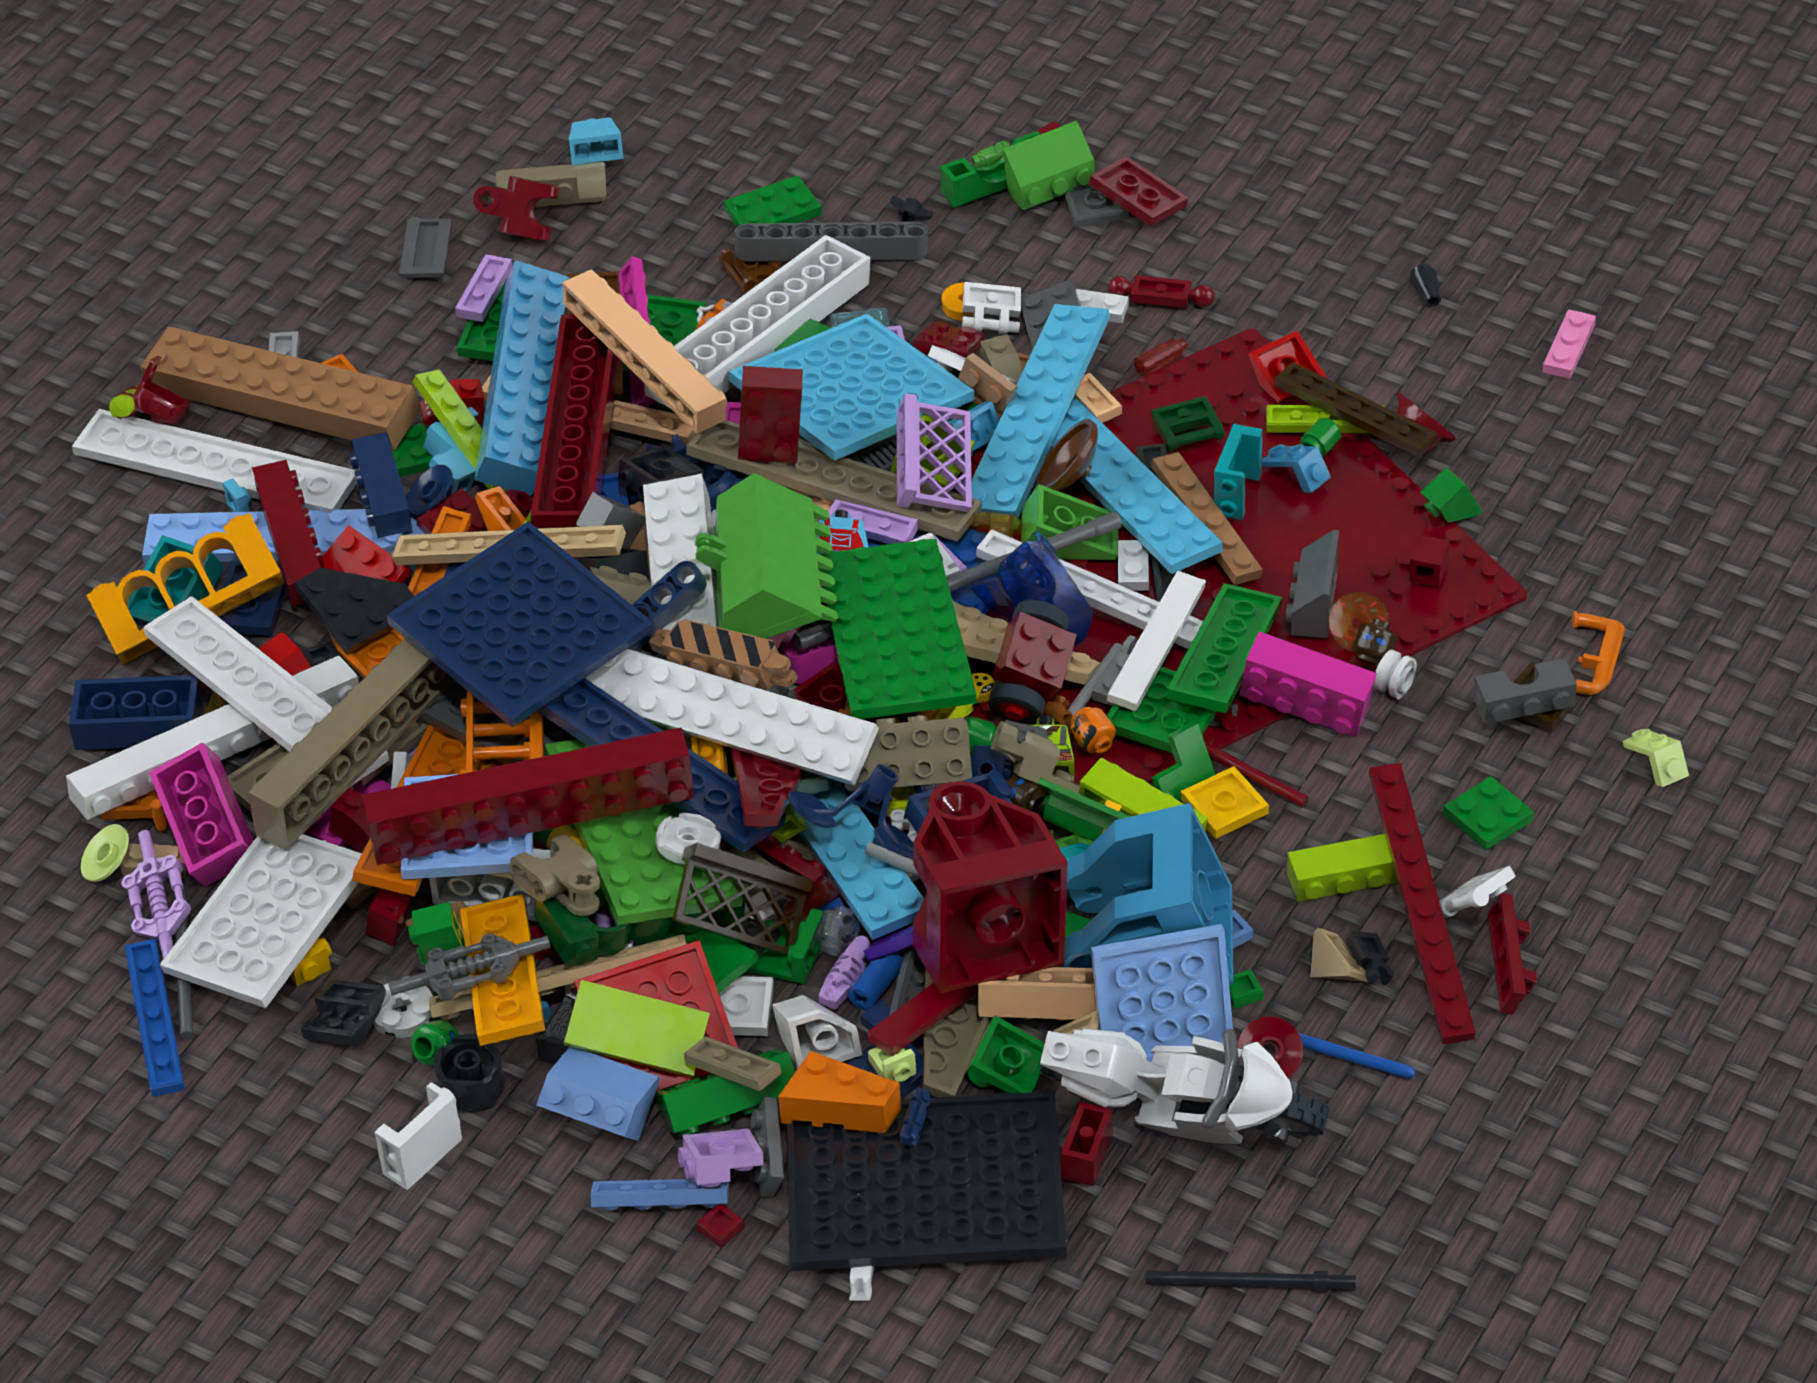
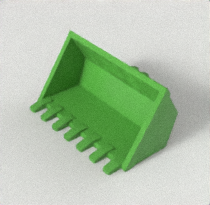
M753 473L717 496L716 523L713 527V535L701 533L696 536L695 546H697L695 557L700 562H703L704 565L715 569L719 628L767 639L820 619L832 622L838 619V613L835 610L821 604L823 602L833 605L836 602V595L819 586L833 587L835 585L834 577L818 570L820 568L830 571L833 568L832 560L817 554V552L829 554L832 551V545L815 537V535L828 537L831 534L828 526L814 520L815 518L826 521L829 518L827 510L813 504L812 498L792 491L756 473Z

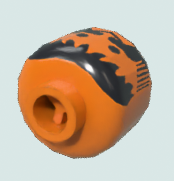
M1084 707L1071 718L1069 732L1083 752L1092 754L1103 753L1112 746L1116 728L1102 709Z

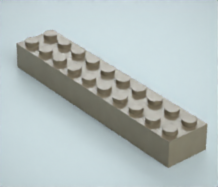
M406 638L399 645L393 647L390 654L380 664L375 665L371 672L360 683L356 684L340 703L333 706L331 712L324 719L316 723L300 742L294 744L291 751L280 762H276L271 770L251 787L248 795L255 835L286 851L455 682V679Z

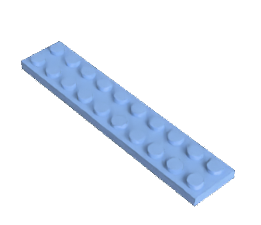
M338 509L330 513L321 510H308L312 524L308 526V529L314 528L318 545H315L314 548L320 547L322 556L348 525L381 548L397 544L400 535L425 534L416 525L417 518L424 513L417 515L410 513L412 531L377 538L375 527L369 528L365 510L368 509ZM263 511L149 514L142 553L144 564H147L162 535L195 546L198 540L206 534L213 532L225 533L223 526L228 524L230 519L248 513L251 514L274 560L278 561ZM221 548L212 552L220 562L240 561L238 556L229 549Z

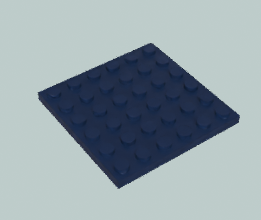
M529 521L387 614V623L510 727L517 725L653 631V622Z

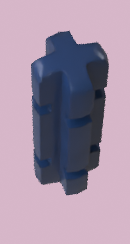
M916 1088L912 1093V1101L908 1105L903 1121L905 1125L902 1126L899 1134L900 1143L903 1145L915 1146L918 1143L920 1136L918 1133L922 1130L927 1114L926 1109L931 1101V1093L927 1089Z

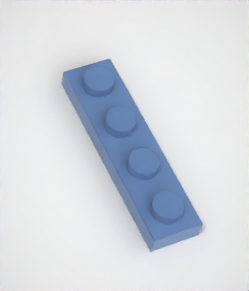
M687 1179L593 1181L590 1194L591 1207H600L602 1210H615L620 1206H634L636 1209L644 1210L656 1205H668L670 1208L679 1209L687 1205L702 1204L703 1207L714 1208L717 1204L728 1203L729 1182H721L716 1187H704L697 1185L694 1180Z

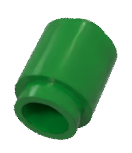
M1320 418L1302 436L1300 444L1304 446H1317L1323 458L1340 440L1341 432L1333 420Z

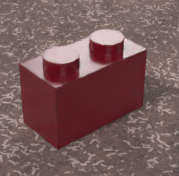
M1079 1102L1061 1151V1179L1091 1186L1095 1185L1113 1135L1112 1109Z

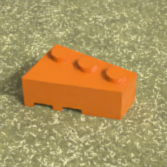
M813 1051L808 1053L778 1096L780 1119L783 1124H792V1120L812 1122V1126L823 1127L824 1123L842 1124L844 1129L886 1133L901 1111L900 1083Z

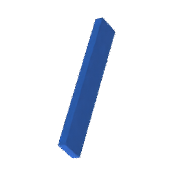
M152 939L124 945L152 1097L185 1090L163 970L160 966L161 959L157 940Z

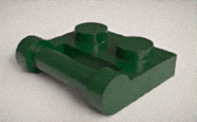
M1206 396L1151 410V419L1163 442L1166 443L1167 453L1177 451L1178 447L1212 438L1216 441L1225 437L1223 426ZM1206 425L1209 426L1208 428L1174 436L1175 433L1199 428Z

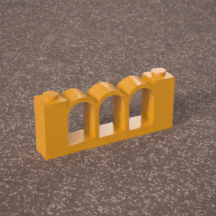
M250 513L238 515L230 519L228 524L223 526L225 533L213 532L206 534L198 540L194 547L193 555L184 551L169 553L160 559L155 568V574L143 570L131 572L122 578L118 586L115 585L114 581L109 584L103 583L96 586L91 593L86 595L122 665L159 647L145 636L144 628L139 631L129 611L128 602L130 596L139 588L153 587L162 594L169 610L174 608L175 606L167 592L166 583L170 574L176 569L191 568L200 575L210 595L198 602L217 617L286 583ZM221 548L229 549L238 556L248 576L215 592L205 573L204 563L207 556L214 550Z

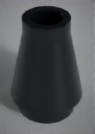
M1421 264L1413 268L1410 272L1411 285L1427 307L1438 305L1441 302L1436 270L1428 264Z

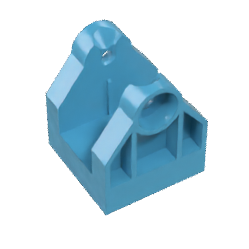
M1191 803L1115 820L1083 853L1073 856L1068 861L1067 890L1075 903L1076 909L1098 914L1083 929L1073 932L1065 939V958L1062 967L1093 968L1090 955L1091 947L1221 924L1225 933L1229 986L1233 985L1232 885Z

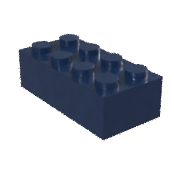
M195 675L75 680L69 727L75 750L130 748L202 716L204 700L199 678Z

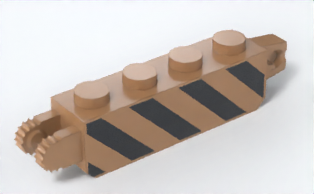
M686 619L677 622L671 630L658 629L649 640L652 650L666 656V660L752 687L769 690L772 685L791 687L798 680L796 672L792 669L789 670L791 667L789 658L779 654L773 640Z

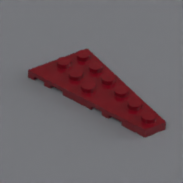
M730 747L744 826H751L757 829L777 826L790 801L787 794L789 791L794 792L805 770Z

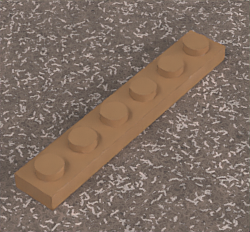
M1177 452L1153 458L1151 468L1160 481L1222 541L1223 552L1214 555V557L1232 583L1237 585L1261 578L1263 569L1180 453Z

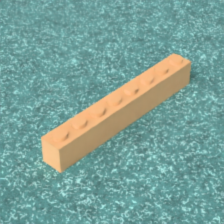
M591 269L563 282V304L696 434L726 420L727 399L724 393L717 390L704 374H700L687 358L679 354L672 343L666 341L654 326L649 325L636 309L630 307L622 295L616 293L604 278H600Z

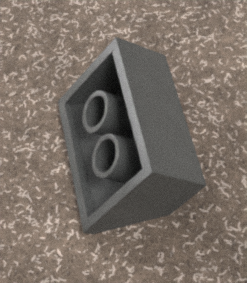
M1332 530L1303 548L1300 562H1294L1293 579H1296L1297 583L1291 582L1289 600L1294 602L1293 604H1287L1286 622H1291V635L1328 638L1338 576L1339 531Z

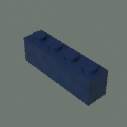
M387 433L352 439L354 451L349 452L352 470L358 469V471H354L357 488L364 489L360 491L363 508L369 507L368 510H365L369 528L375 527L377 538L412 531L408 504Z

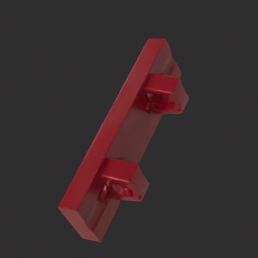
M1501 893L1488 911V920L1501 1013L1513 1015L1518 1004L1526 996V993L1529 994L1537 983L1536 972L1522 967L1519 944H1523L1530 933L1529 922L1516 918L1513 895Z

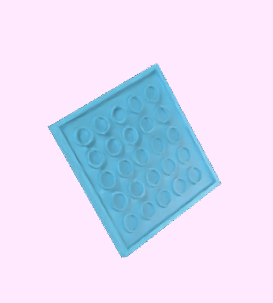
M868 314L728 371L729 382L742 390L743 366L803 369L799 434L834 461L897 434V408L905 393L917 395V402L953 409L974 400V390Z

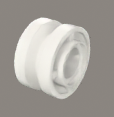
M1389 650L1383 656L1376 669L1375 690L1382 693L1389 690L1390 696L1401 699L1413 683L1417 666L1416 660L1409 656H1404L1401 659V653Z

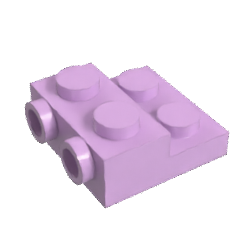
M749 1129L683 1135V1147L678 1148V1162L680 1168H685L687 1180H694L697 1185L704 1187H716L721 1182H730V1169L732 1168L738 1171H748L753 1169V1166L763 1165V1151Z

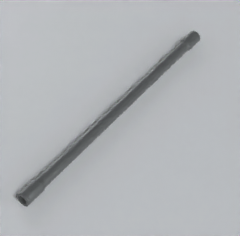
M1113 511L1092 519L1081 526L946 577L950 592L1086 539L1121 528V519L1118 513ZM830 622L815 625L793 635L795 645L800 651L823 643L833 637Z

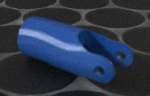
M905 949L886 955L885 958L883 956L869 963L848 991V998L854 1006L867 1011L878 1002L899 973L903 956L906 953Z

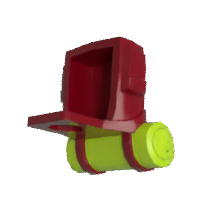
M156 356L150 360L139 386L126 388L122 393L116 394L110 402L109 410L114 418L117 417L120 420L133 416L136 412L150 415L155 423L170 426L182 420L191 401L152 382L162 357Z

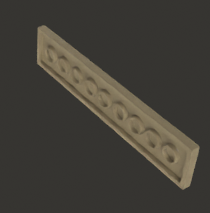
M728 420L696 434L687 444L686 455L698 458L701 461L711 462L729 470H736L748 475L756 473L784 487L832 502L836 499L918 519V530L930 532L949 540L958 541L982 510V501L972 498V508L967 512L911 502L909 508L897 506V474L844 457L834 461L821 450L798 443L797 463L738 460L739 424ZM927 483L920 486L921 494L934 495L936 493ZM952 491L947 492L953 499L963 501L961 494Z

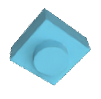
M233 478L223 482L226 502L233 512H250L248 504L251 503V497L244 486L240 487Z

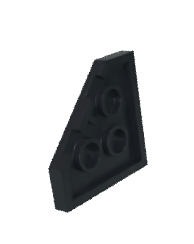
M319 568L295 582L294 587L346 655L393 629L387 623V614L414 597L413 593L404 583Z

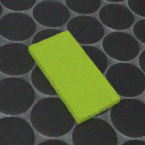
M581 980L564 1045L693 1078L696 1067L685 1063L684 1053L704 1038L710 1013Z

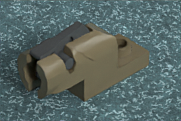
M1008 720L999 723L990 749L1000 753L1013 763L1017 760L1013 770L1016 775L1038 783L1041 777L1075 793L1079 792L1081 786L1073 781L1075 776L1057 769L1056 774H1053L1061 751L1051 739H1048L1045 728Z

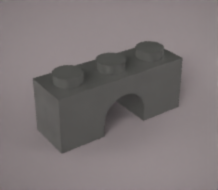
M1565 658L1535 664L1534 682L1527 685H1519L1510 681L1505 670L1475 676L1473 698L1484 723L1488 724L1575 706L1577 684Z

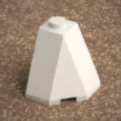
M805 995L772 1005L778 1032L796 1069L799 1068L810 1051L840 1062L862 1055L856 1026Z

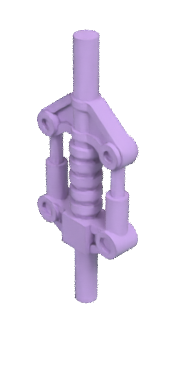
M143 830L138 833L143 862L139 863L138 867L131 874L124 876L121 884L128 891L130 906L135 914V920L131 924L132 930L139 936L159 940L164 960L174 946L172 935L175 934L185 918L190 914L191 906L183 899L182 894L183 882L181 872L184 869L183 863L173 855H168L165 858H156L151 833L148 830ZM166 877H169L171 889L175 892L176 897L170 909H168L163 881L166 880ZM145 887L153 917L150 920L143 918L141 912L143 904L140 892Z

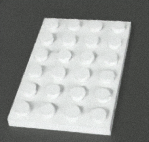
M304 834L285 851L257 836L161 962L160 966L163 972L266 1008L357 886L358 882L352 881L353 870L362 853Z

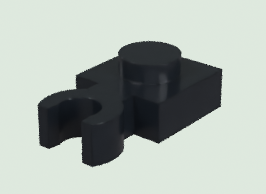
M1352 931L1345 940L1357 965L1365 966V976L1370 984H1374L1380 977L1383 985H1387L1393 978V972L1385 964L1389 957L1378 934Z

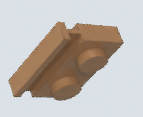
M974 353L966 357L958 379L974 390L973 402L976 405L992 401L1000 421L1006 406L1014 397L1017 386Z

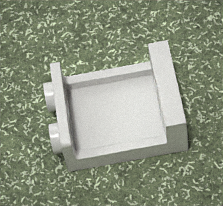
M432 1082L426 1086L429 1106L403 1130L397 1133L383 1124L374 1132L383 1175L406 1190L413 1186L462 1140L455 1096L448 1089H441Z

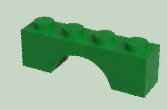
M1036 131L1014 139L1012 145L1038 136L1040 133ZM965 158L940 166L941 192L953 207L1007 188L1003 158L987 167H974Z

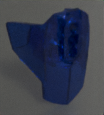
M1036 530L1032 534L1037 540L1024 541L1000 562L995 578L975 584L972 590L994 613L1005 616L1010 620H1013L1017 605L1025 600L1044 601L1059 607L1069 617L1067 631L1076 634L1074 645L1083 642L1088 633L1093 611L1074 580L1059 561L1055 548ZM1026 559V566L1021 569V562Z

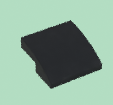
M331 979L314 998L317 1011L300 1028L303 1038L306 1040L358 1046L377 1017L386 994L385 987Z

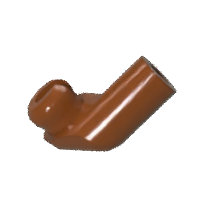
M1056 695L1053 701H1049L1045 706L1044 712L1046 716H1051L1055 722L1062 725H1068L1071 722L1072 713L1066 709L1070 705L1069 700L1061 695Z

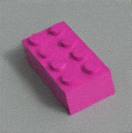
M1258 632L1246 659L1240 696L1252 702H1259L1276 708L1280 712L1304 718L1311 723H1318L1335 729L1339 733L1357 737L1369 710L1377 673Z
M202 742L149 772V775L189 874L207 887L228 875L254 840L219 756Z

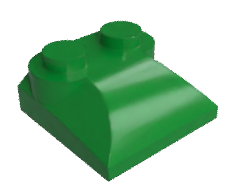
M994 1015L973 1053L967 1067V1074L970 1080L980 1087H991L994 1085L1011 1094L1032 1093L1041 1074L1039 1071L1040 1061L1045 1043Z

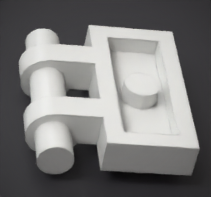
M972 282L964 283L962 312L974 313V317L963 316L962 327H972L977 332H982V330L998 331V334L1002 335L1008 332L1019 333L1020 322L1009 321V317L1019 318L1021 311L1020 287ZM984 314L999 315V320L985 319Z

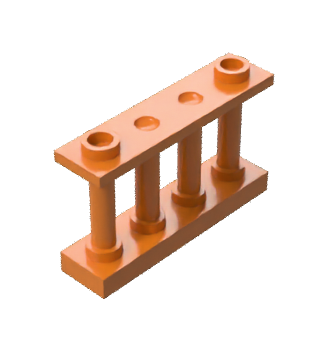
M467 690V699H461V716L466 718V768H460V774L477 771L475 770V760L524 758V760L544 756V716L541 713L535 711L530 715V719H524V722H519L514 727H510L507 723L475 724V714L494 712L481 701H475L474 695ZM524 735L525 738H530V742H524V745L475 747V737Z

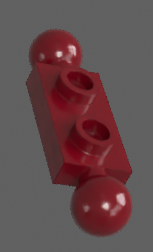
M1136 275L1134 283H1130L1125 277L1116 276L1108 284L1110 294L1122 296L1131 294V302L1187 308L1188 302L1191 300L1199 307H1208L1215 299V293L1210 286L1199 285L1192 289V281Z

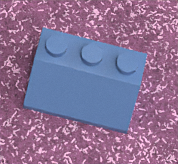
M569 1047L547 1073L536 1105L639 1141L661 1077L581 1049Z

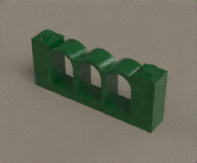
M600 886L595 891L596 896L599 898L598 909L605 908L616 924ZM554 897L544 902L536 900L535 918L567 968L597 960V955H615L628 946L629 940L639 944H646L665 939L669 935L670 929L682 933L701 931L700 929L672 921L673 917L620 924L608 928L600 927L593 924L587 916L571 913ZM742 900V906L732 908L738 919L744 916V900ZM725 909L716 910L711 913L718 926L732 923ZM701 912L695 914H688L685 916L696 918L703 913Z

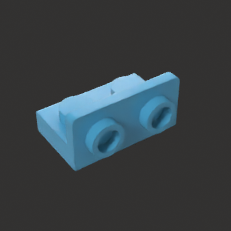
M992 401L983 402L969 410L971 440L975 441L971 456L974 455V450L977 448L981 449L988 446L999 423ZM953 419L948 422L956 431L962 428V420Z

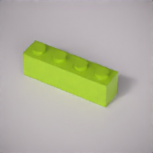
M1100 758L1080 781V795L1105 805L1107 799L1122 805L1120 812L1131 817L1183 805L1172 795L1156 789L1145 780L1131 775L1118 765L1110 763L1103 758ZM1194 809L1204 831L1206 832L1208 817L1203 815L1197 809Z
M1385 834L1287 853V875L1297 902L1398 883Z

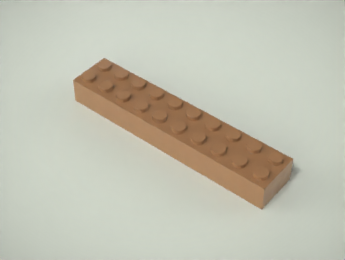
M169 326L140 366L144 375L150 360L156 356L162 357L152 382L188 400L348 440L386 432L391 450L395 451L421 411L420 403L412 385Z

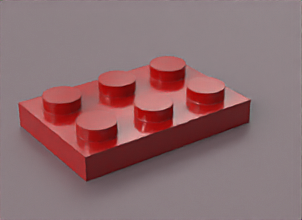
M349 525L323 555L324 565H320L321 568L326 567L331 570L404 583L413 572L407 565H395L390 553Z

